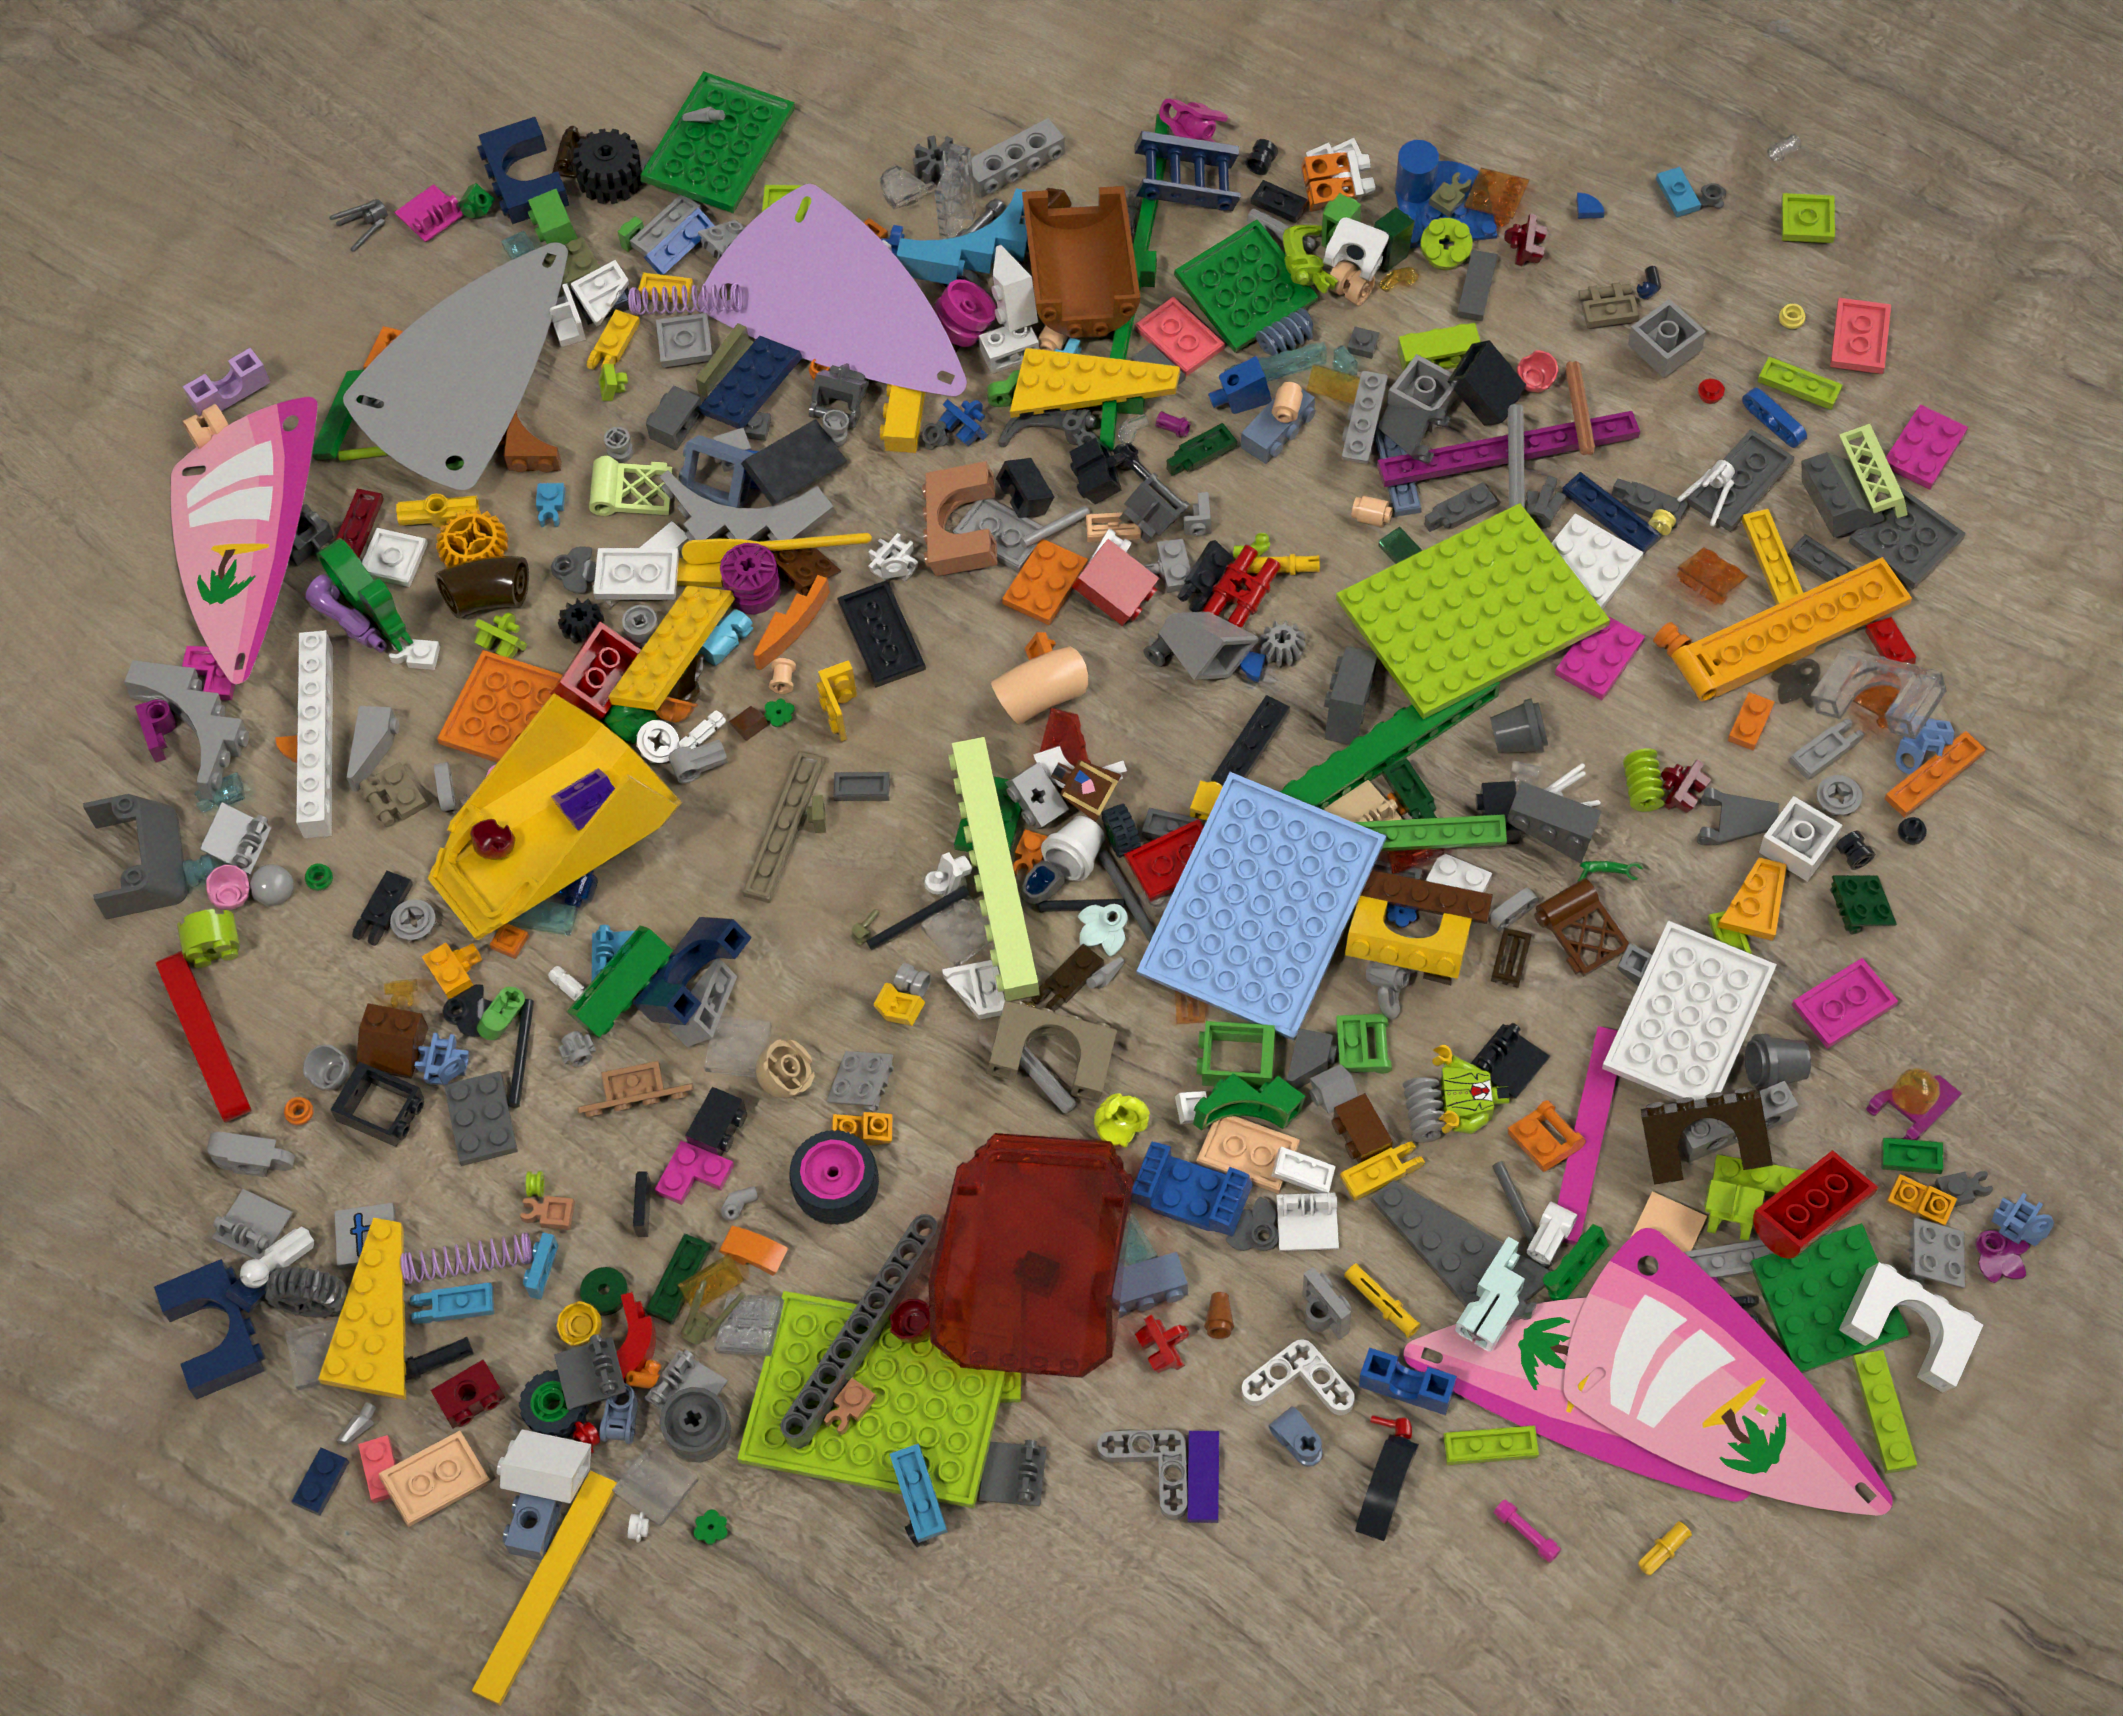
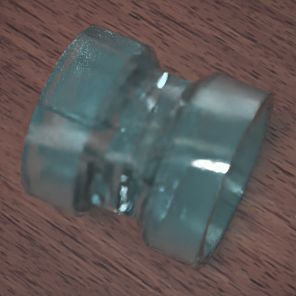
M209 854L201 855L197 861L192 859L182 861L183 869L191 888L200 885L202 880H207L209 874L216 868L214 860Z

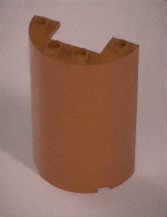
M1124 186L1099 187L1098 206L1048 209L1047 190L1022 192L1036 310L1042 322L1053 331L1070 338L1103 337L1127 323L1139 307L1140 291Z

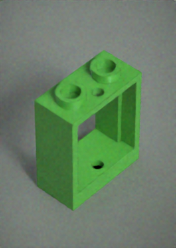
M1206 1021L1205 1031H1199L1198 1048L1204 1049L1203 1058H1197L1196 1075H1202V1086H1215L1219 1080L1223 1079L1225 1081L1232 1073L1254 1089H1260L1266 1082L1271 1083L1275 1025ZM1212 1040L1262 1043L1261 1072L1245 1073L1210 1070Z

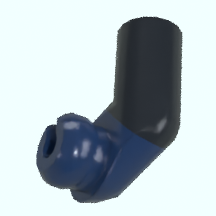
M1649 266L1645 269L1647 282H1643L1642 286L1640 284L1637 286V293L1642 299H1650L1661 289V281L1656 266Z

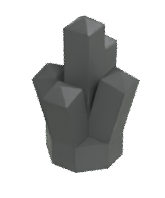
M1552 476L1547 477L1545 485L1542 486L1539 499L1538 491L1527 492L1526 511L1540 529L1551 526L1553 518L1566 500V496L1560 492H1557L1553 497L1558 478Z

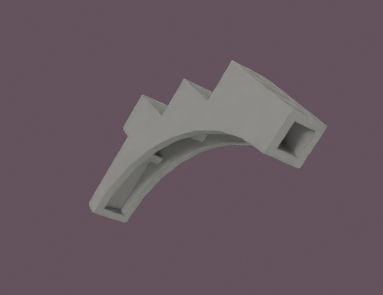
M669 470L660 476L665 483L661 486L663 491L670 499L675 496L680 502L677 508L686 520L691 517L684 523L688 530L685 535L689 541L718 539L728 530L730 532L726 536L729 539L758 541L769 531L771 533L767 536L771 541L804 538L836 513L834 506L818 486L802 496L780 505L764 508H735L720 505L698 496L682 485Z
M133 660L124 681L130 698L146 702L156 699L166 701L172 713L181 718L195 732L201 746V766L197 785L202 798L213 800L216 790L221 788L222 774L224 768L229 766L230 756L240 757L243 747H246L248 744L249 732L245 729L243 720L225 717V706L222 705L219 694L202 691V681L199 680L195 668Z

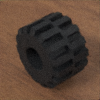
M604 128L599 129V133L594 134L590 132L586 134L587 139L581 138L577 143L578 148H574L573 153L579 189L582 193L586 192L587 198L590 200L597 198V202L604 204L605 200H610L611 204L618 203L617 199L621 197L624 201L629 199V192L635 194L639 190L638 184H642L641 161L637 143L635 140L630 139L629 134L625 132L619 134L617 129L606 132Z

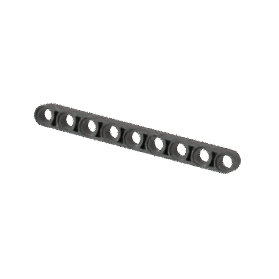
M921 1214L911 1222L783 1417L781 1431L787 1444L791 1447L803 1448L812 1440L826 1415L834 1406V1399L853 1377L890 1320V1315L898 1304L901 1303L939 1245L941 1234L937 1221L933 1216ZM929 1228L933 1230L927 1236L919 1235L924 1229ZM908 1253L917 1254L912 1260L903 1259ZM893 1277L901 1278L897 1284H888V1281ZM878 1301L885 1302L884 1306L880 1309L871 1308ZM861 1326L869 1327L863 1334L855 1333ZM844 1351L853 1352L847 1359L839 1358L840 1354ZM836 1376L833 1383H822L826 1377ZM809 1402H820L817 1408L806 1409ZM793 1427H803V1430L799 1434H789L790 1430Z

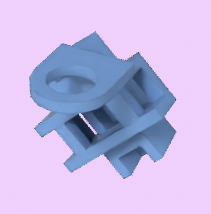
M1905 716L1900 730L1906 732L1900 741L1896 753V764L1902 772L1912 774L1921 767L1926 751H1934L1937 756H1942L1945 744L1952 745L1954 730L1950 721ZM1904 753H1909L1913 756L1915 761L1913 767H1907L1903 763L1902 756Z
M433 1033L430 1047H418L421 1058L420 1062H415L414 1066L419 1072H425L423 1080L427 1084L445 1085L457 1075L465 1076L469 1051L456 1050L457 1042L455 1035L450 1034L449 1039H439L438 1033ZM439 1047H440V1048H447V1050H438V1049H439Z
M2025 1193L2021 1195L2016 1204L2003 1197L1999 1208L1995 1209L1992 1222L2001 1227L2000 1234L2017 1244L2021 1240H2025L2033 1246H2036L2043 1238H2047L2053 1228L2054 1221L2050 1215L2042 1214L2037 1216L2043 1205L2039 1202L2037 1206H2034L2025 1201L2027 1196Z

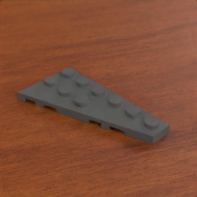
M1395 1180L1371 1197V1202L1465 1307L1471 1302L1480 1300V1297L1476 1295L1478 1284L1503 1246V1243ZM1517 1252L1520 1257L1512 1271L1525 1278L1519 1297L1524 1302H1527L1545 1288L1543 1277L1551 1271Z

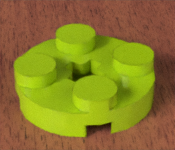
M1453 218L1432 220L1421 237L1420 249L1422 255L1425 256L1429 264L1434 268L1440 270H1453L1457 268L1458 265L1468 259L1472 250L1473 241L1469 227L1465 223H1461ZM1445 238L1450 239V242H1453V246H1449L1448 250L1443 249L1444 246L1439 244V241H1443Z

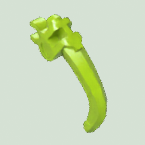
M1295 225L1285 229L1283 243L1286 257L1284 260L1286 268L1291 274L1292 281L1301 285L1310 286L1315 284L1318 290L1324 294L1327 293L1329 288L1335 289L1338 280L1323 270V260L1316 255L1306 254L1303 247L1302 239L1309 235H1321L1322 226Z

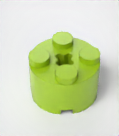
M215 909L202 910L185 916L183 924L177 923L182 954L186 961L194 962V967L204 968L211 965V960L222 958V960L229 961L239 956L240 943L234 914L231 911L223 909L224 914H216Z

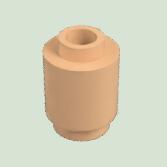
M1045 325L1037 339L1039 349L1055 351L1057 348L1062 350L1069 336L1057 333Z
M1284 382L1277 389L1272 414L1282 423L1295 421L1298 417L1303 394L1301 392L1302 388L1294 382Z
M1368 496L1356 497L1351 517L1357 519V522L1383 527L1385 523L1390 522L1393 508L1389 507V501Z

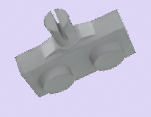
M1183 539L1157 542L1158 563L1143 564V566L1153 574L1160 575L1165 583L1167 592L1180 591L1185 584L1184 580L1191 571Z

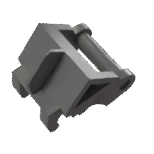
M848 363L840 367L832 365L829 371L823 370L816 373L809 417L816 418L818 416L823 418L826 412L833 409L821 406L829 405L832 398L839 399L848 403V409L851 411V414H845L849 418L848 427L854 429L861 416L860 404L869 384L868 379L861 372L850 370Z
M1155 472L1142 482L1124 503L1127 509L1119 518L1125 524L1132 520L1142 529L1143 536L1141 539L1146 543L1151 540L1155 533L1160 537L1190 505L1187 501L1183 502L1157 479L1158 475Z
M307 504L302 505L298 525L304 522L305 528L295 535L289 557L297 566L314 553L317 554L321 551V547L334 538L329 523L321 519Z

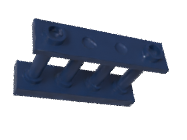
M1141 131L1134 145L1135 154L1146 156V178L1142 179L1136 190V197L1215 208L1221 211L1234 210L1241 198V193L1229 191L1228 168H1232L1239 156V146ZM1156 157L1170 160L1171 182L1156 179ZM1180 161L1194 163L1195 186L1181 184ZM1204 165L1218 167L1219 190L1205 187Z

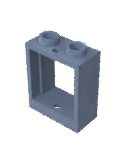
M698 435L684 446L683 456L685 461L679 473V481L700 497L720 505L740 508L748 501L752 480L741 463L754 453ZM700 452L735 464L730 493L694 481Z

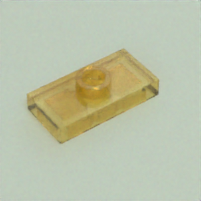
M1314 364L1306 390L1354 404L1360 377Z
M727 1254L678 1284V1287L691 1308L696 1290L699 1289L701 1281L706 1280L707 1284L699 1307L700 1309L743 1282L744 1279L732 1257Z

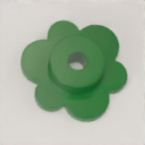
M780 698L776 702L769 701L765 704L766 713L764 716L767 721H771L772 726L781 727L784 722L789 723L792 721V714L795 708L792 703H786L784 699Z
M714 1509L706 1511L704 1516H699L695 1520L697 1527L694 1529V1536L697 1540H705L708 1545H713L716 1540H724L728 1535L727 1528L725 1527L727 1525L726 1517L719 1516L718 1512Z

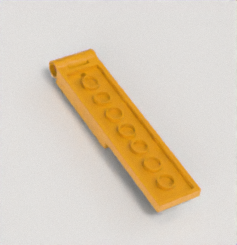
M1881 557L1703 639L1682 646L1672 654L1671 658L1698 699L1706 701L1713 696L1716 698L1814 653L1817 646L1909 605L1912 597L1885 559Z

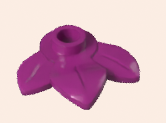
M1988 1230L1979 1234L1975 1242L1976 1249L1980 1254L1978 1265L1987 1280L1996 1283L2001 1275L2015 1280L2025 1278V1266L2019 1256L2030 1247L2025 1240H2021L2017 1244L1995 1230ZM1986 1243L1992 1244L1994 1249L1989 1248Z

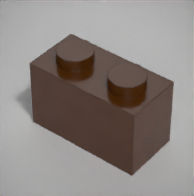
M1366 1093L1334 1107V1115L1331 1120L1332 1126L1338 1136L1342 1134L1344 1137L1346 1151L1352 1160L1356 1159L1359 1164L1392 1147L1393 1140Z

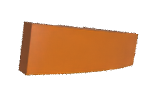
M817 575L807 596L796 593L786 614L775 612L753 654L756 669L762 670L780 656L811 623L830 593L828 578Z

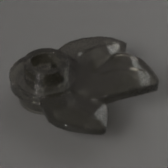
M1802 659L1796 664H1785L1773 672L1771 679L1780 683L1777 691L1780 704L1792 702L1800 697L1809 708H1813L1818 703L1823 689L1818 680L1821 670L1816 661ZM1804 668L1811 669V672L1807 675L1801 673Z

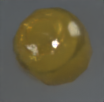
M1913 1068L1904 1071L1898 1077L1892 1088L1894 1102L1902 1110L1910 1114H1925L1937 1102L1940 1095V1086L1931 1073L1920 1068Z

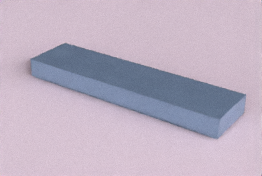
M1377 424L1374 440L1379 459L1407 454L1378 429L1379 424ZM1415 482L1387 487L1394 517L1421 513V505Z

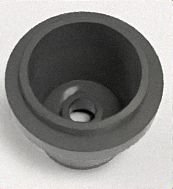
M1532 698L1525 699L1524 703L1490 717L1498 753L1535 751L1536 754L1544 752V746H1548L1539 702L1533 703Z
M1766 1033L1755 1034L1748 1042L1745 1050V1069L1749 1082L1756 1090L1759 1089L1761 1091L1783 1081L1789 1084L1806 1080L1811 1070V1057L1807 1044L1803 1040L1770 1037Z

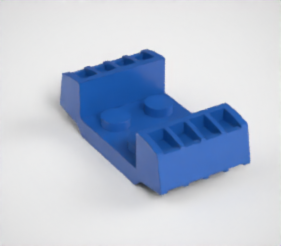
M1152 1141L1127 1200L1146 1207L1156 1214L1206 1231H1215L1233 1236L1253 1183L1249 1174L1229 1167L1227 1174H1223L1171 1156L1170 1146Z

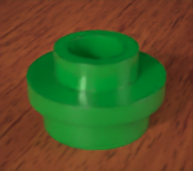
M323 864L311 865L305 874L307 886L315 891L328 888L333 881L331 869ZM323 876L321 880L315 881L317 877Z

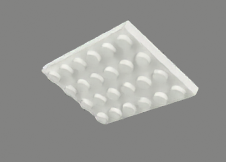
M1668 921L1607 1054L1602 1069L1676 1100L1685 1097H1692L1694 1100L1704 1099L1710 1093L1722 1092L1777 964Z

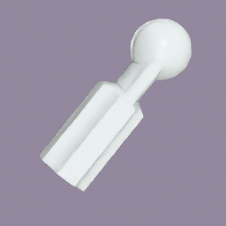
M303 1227L294 1229L268 1247L261 1259L246 1261L240 1271L241 1282L246 1287L254 1289L265 1285L271 1272L278 1268L289 1266L313 1249L314 1240L309 1231Z

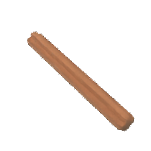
M1569 361L1566 364V375L1579 449L1583 456L1587 454L1591 456L1594 453L1595 444L1581 366L1578 361Z

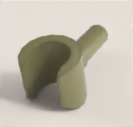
M874 909L865 921L856 923L853 926L852 939L857 944L863 945L870 938L871 933L867 928L879 915L880 912L877 909Z

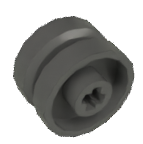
M689 1387L679 1390L667 1400L661 1410L660 1426L662 1434L674 1454L687 1462L701 1463L715 1458L724 1450L730 1439L731 1424L724 1404L715 1393L705 1388ZM699 1423L697 1427H693V1424Z

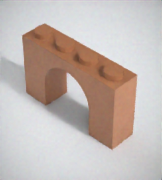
M987 461L925 473L926 484H923L922 490L926 499V506L923 507L924 519L927 522V528L923 531L927 544V551L924 552L926 566L931 567L935 576L997 565V542L989 528L962 534H953L945 531L946 521L957 507L965 503L995 497L994 474Z

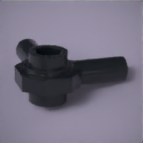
M1131 443L1117 445L1113 449L1114 455L1107 459V464L1110 467L1119 466L1122 469L1129 467L1143 481L1152 475L1139 462L1138 449Z

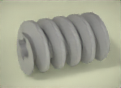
M1426 1077L1406 1080L1402 1085L1405 1088L1404 1096L1407 1099L1408 1118L1411 1120L1409 1124L1410 1129L1413 1131L1411 1134L1412 1140L1421 1143L1435 1141L1441 1136V1128L1447 1124L1438 1119L1445 1113L1437 1111L1444 1107L1442 1101L1436 1100L1442 1096L1441 1091L1435 1089L1440 1085L1439 1080Z

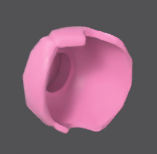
M222 865L214 868L206 880V891L211 904H214L216 908L221 910H233L243 906L249 897L250 891L247 874L235 865Z

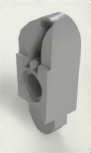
M214 1132L210 1134L207 1151L211 1155L212 1161L219 1168L232 1170L234 1174L266 1177L268 1169L291 1170L295 1160V1155L291 1152L275 1148L276 1140Z

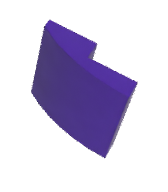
M598 768L551 797L570 823L577 830H580L593 817L614 791L615 787L611 784L608 776Z

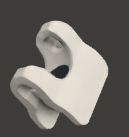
M1342 218L1327 245L1323 263L1335 267L1340 261H1352L1361 269L1359 277L1371 281L1382 263V252L1388 242L1389 235L1384 231L1353 219Z

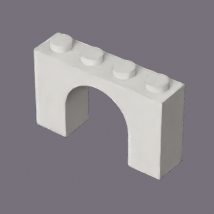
M1879 1262L1868 1268L1839 1331L1865 1346L1878 1339L1886 1319L1894 1306L1910 1308L1924 1319L1929 1328L1931 1338L1929 1351L1917 1378L1942 1393L1955 1388L1983 1324L1974 1320L1975 1318L1972 1314L1949 1305V1302L1944 1297L1933 1295L1924 1290L1919 1282L1901 1276L1894 1267Z

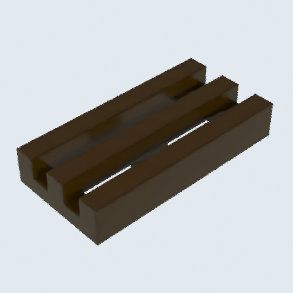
M1504 928L1491 982L1496 983L1498 980L1502 981L1504 985L1510 983L1513 984V987L1519 988L1532 934ZM1508 936H1512L1514 938L1505 973L1501 974L1499 970ZM1520 938L1524 939L1516 976L1514 977L1510 976Z

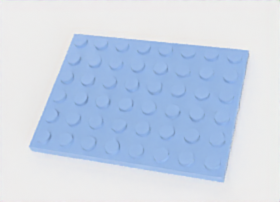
M1229 772L1136 971L1137 974L1253 1024L1275 1025V1033L1295 1041L1298 1029L1305 1019L1385 843L1386 836Z

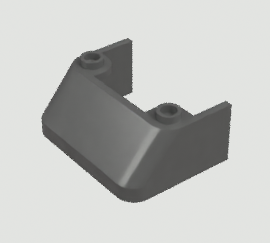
M131 794L83 803V808L96 829L135 820L137 824L141 865L129 867L122 873L120 878L121 889L93 895L94 901L106 920L177 905L186 898L188 889L179 818L172 806Z

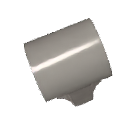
M719 739L694 749L680 747L669 755V761L679 783H690L696 780L701 775V772L728 763L724 748Z

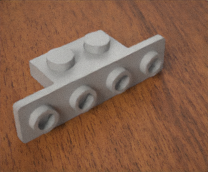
M1362 371L1355 403L1350 405L1347 420L1350 421V424L1345 426L1342 442H1345L1342 453L1343 460L1368 463L1387 384V375Z

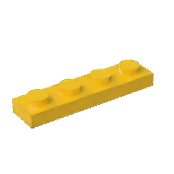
M1769 509L1744 514L1741 521L1775 604L1778 605L1802 594V588Z

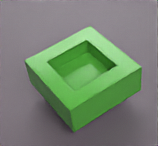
M633 217L617 231L620 245L627 252L633 249L630 240L644 228L643 221L638 217Z

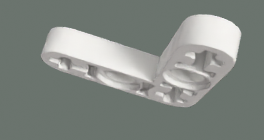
M1304 1339L1290 1344L1248 1376L1242 1384V1398L1247 1404L1252 1406H1259L1265 1403L1299 1376L1302 1377L1332 1413L1345 1415L1353 1409L1354 1393L1315 1346ZM1299 1349L1301 1352L1307 1350V1360H1304L1302 1357L1294 1362L1295 1370H1293L1289 1362L1296 1358V1350ZM1275 1366H1282L1286 1369L1287 1376L1281 1380L1274 1379L1270 1375V1370ZM1319 1370L1326 1371L1330 1376V1380L1325 1384H1318L1313 1380V1374ZM1264 1375L1268 1383L1261 1387V1395L1258 1396L1255 1393L1249 1395V1386L1259 1387L1263 1384V1377L1261 1376ZM1335 1383L1337 1385L1334 1391L1339 1397L1347 1396L1346 1405L1342 1403L1335 1404V1395L1330 1390Z

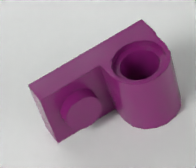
M156 699L136 705L135 709L154 761L157 763L166 760L163 749L167 748V744L163 735L172 732L176 726V719L168 703L164 700Z

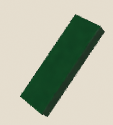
M684 1233L645 1310L648 1315L674 1324L712 1248L710 1243Z

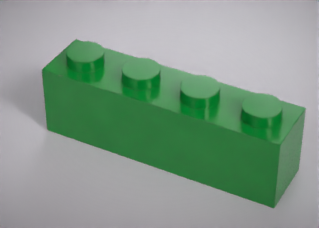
M639 925L566 1012L590 1034L597 1037L607 1034L614 1026L613 1021L620 1013H624L630 1008L634 996L649 984L650 977L655 971L666 965L669 960L668 956L673 950L650 928Z

